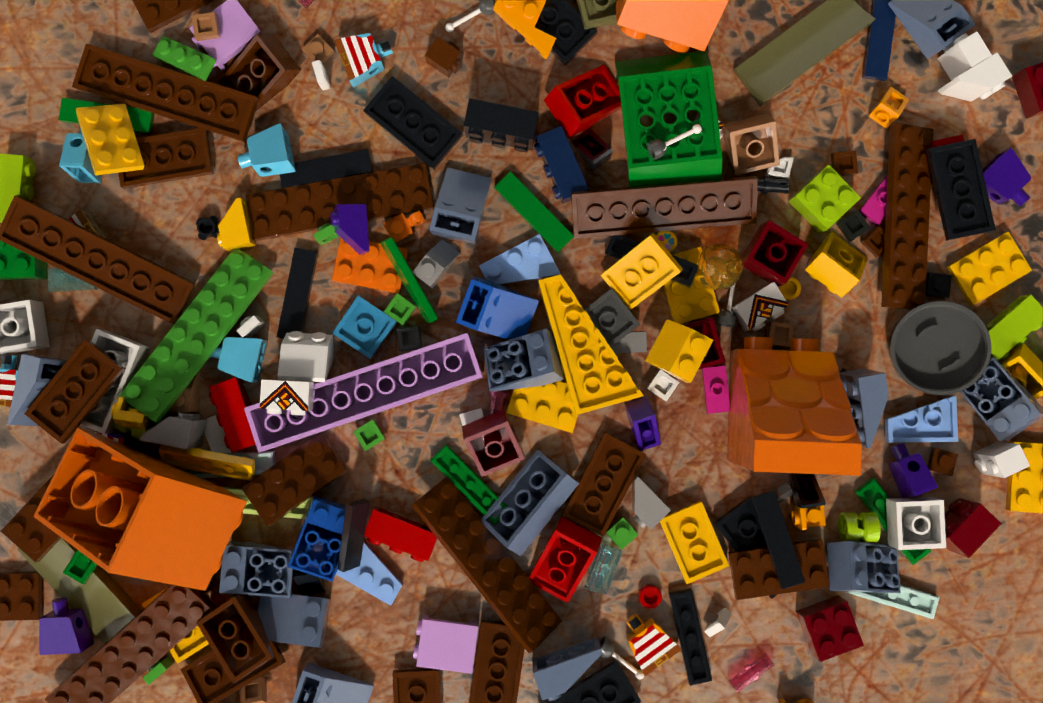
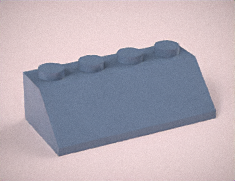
M537 449L498 497L499 499L489 508L488 513L481 518V522L507 549L521 556L579 483ZM501 502H504L508 507L504 509L500 505ZM500 514V521L494 526L489 521V517L492 516L495 519Z

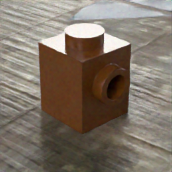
M439 37L436 38L425 54L426 62L448 78L452 73H457L462 65L460 48L453 42L449 41L447 43Z

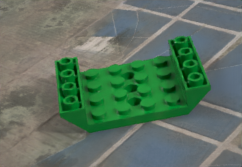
M707 51L615 61L628 165V187L722 179V151L713 71ZM690 110L697 111L699 119L697 121H690L687 118V112ZM666 113H673L676 116V122L667 124L663 116ZM645 115L650 116L653 119V124L649 127L643 126L640 123L641 117ZM695 124H699L702 127L700 133H693L667 146V151L661 158L653 160L647 149L648 142L655 139L666 142L691 130Z

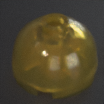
M726 244L706 246L702 250L698 261V270H702L703 278H700V281L705 288L710 290H722L735 285L743 271V263L738 251Z

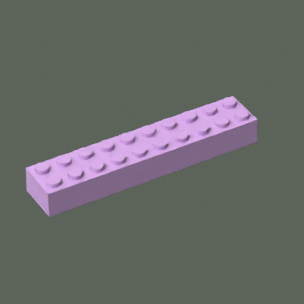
M468 333L328 379L326 382L314 384L313 410L306 411L305 415H291V410H282V414H268L267 409H260V403L245 407L244 410L259 453L483 378V374Z

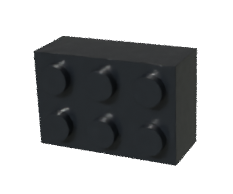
M469 98L464 121L466 138H469V141L481 144L483 141L491 142L492 146L498 148H505L506 145L514 147V150L519 152L533 151L539 112Z

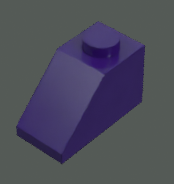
M338 204L330 214L331 225L335 227V233L359 255L369 252L366 204Z
M647 396L625 402L627 417L639 451L661 445L656 416Z

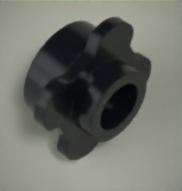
M216 216L198 218L196 221L199 232L198 237L201 240H206L209 237L217 238L219 219Z

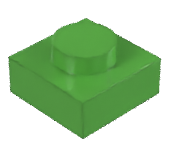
M330 223L320 226L317 229L318 232L313 234L320 245H324L339 237L335 233V227L330 225Z
M397 293L384 312L404 326L416 309V306Z
M374 419L353 431L365 451L386 439Z
M623 516L606 531L607 535L621 550L638 536V533Z
M169 656L163 661L159 659L148 669L149 673L143 677L144 681L148 685L151 684L174 664L173 660Z

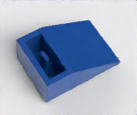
M474 276L469 284L456 323L480 332L511 340L527 334L540 300Z
M313 495L287 567L333 582L338 570L346 506Z

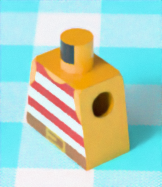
M634 614L627 619L626 623L632 632L626 636V639L645 676L681 651L678 643L653 618L643 623L638 614Z

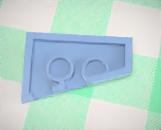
M540 234L479 265L485 279L499 285L561 274Z
M956 395L885 419V442H958Z
M363 542L360 566L346 572L340 570L336 572V575L390 606L403 585L402 581L374 553V550L365 542Z

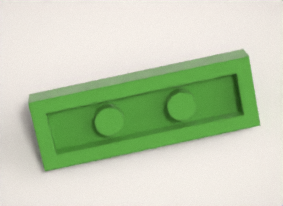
M162 36L152 54L156 59L206 81L216 63V60L211 56L165 36Z

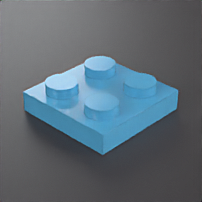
M358 295L332 334L369 359H372L397 321Z

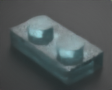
M58 268L47 269L48 292L98 290L97 287Z
M600 544L584 586L586 589L607 595L622 550Z

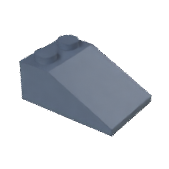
M291 594V598L260 596L257 611L268 641L318 648L323 647L330 599Z
M598 637L532 660L533 675L542 701L546 699L552 701L560 698L599 658L602 650Z

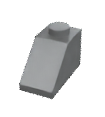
M442 239L423 257L414 269L413 274L430 288L434 289L460 255V252Z
M635 475L632 481V511L636 516L633 519L642 528L647 525L652 530L671 510Z

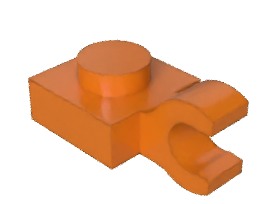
M417 211L408 218H406L404 213H401L384 222L383 225L389 237L393 238L397 244L414 235L412 228L426 220L422 213Z

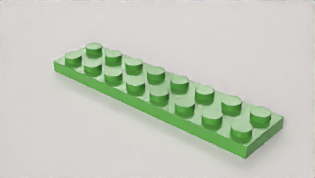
M233 249L119 396L125 397L126 402L159 424L274 273L240 249Z

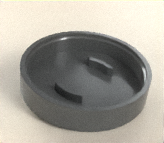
M947 301L929 302L911 309L899 319L890 336L889 355L895 371L907 384L928 394L948 395L970 387L983 375L991 357V339L983 321L965 306Z

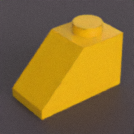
M236 198L218 225V243L229 252L236 248L244 249L256 246L252 237L247 202L242 198Z

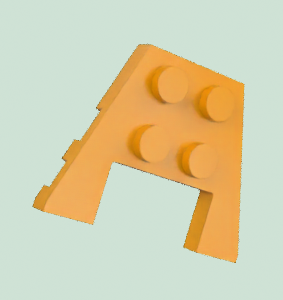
M496 0L493 11L512 29H516L530 46L533 45L540 52L543 58L547 59L556 38L535 28L546 0Z

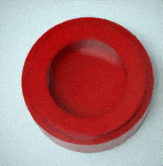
M646 584L640 588L638 599L645 608L653 609L660 605L662 593L657 586Z

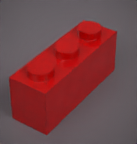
M235 377L209 386L211 391L209 392V398L211 403L216 406L218 412L216 415L217 422L224 429L226 435L224 436V443L226 447L233 453L255 446L256 443L244 410L245 407L251 406V402L243 379Z
M377 506L371 513L364 535L368 537V542L375 545H380L381 543L388 545L389 550L395 553L402 554V551L411 554L410 558L418 562L429 561L437 542V537L429 527Z

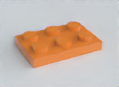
M340 237L332 281L390 293H401L403 282L380 243L369 241V252L359 255ZM398 247L407 262L409 249Z

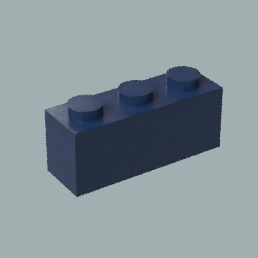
M559 126L536 136L534 149L538 158L542 157L545 165L542 167L547 179L551 178L554 186L551 188L556 200L560 198L563 204L571 201V192L589 190L563 127Z

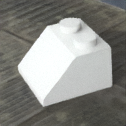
M997 52L940 88L938 92L941 95L970 102L978 97L984 100L1005 87L1004 81L1012 77Z
M299 331L286 333L281 343L278 380L326 382L334 361L333 335H326L322 332L306 334Z

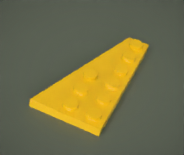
M561 274L538 280L575 414L586 413L644 396L632 381L629 373L619 362L618 357L601 332L593 324L588 313L576 299L577 297Z

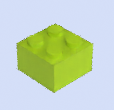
M827 165L788 202L820 234L828 230L861 197L830 165Z

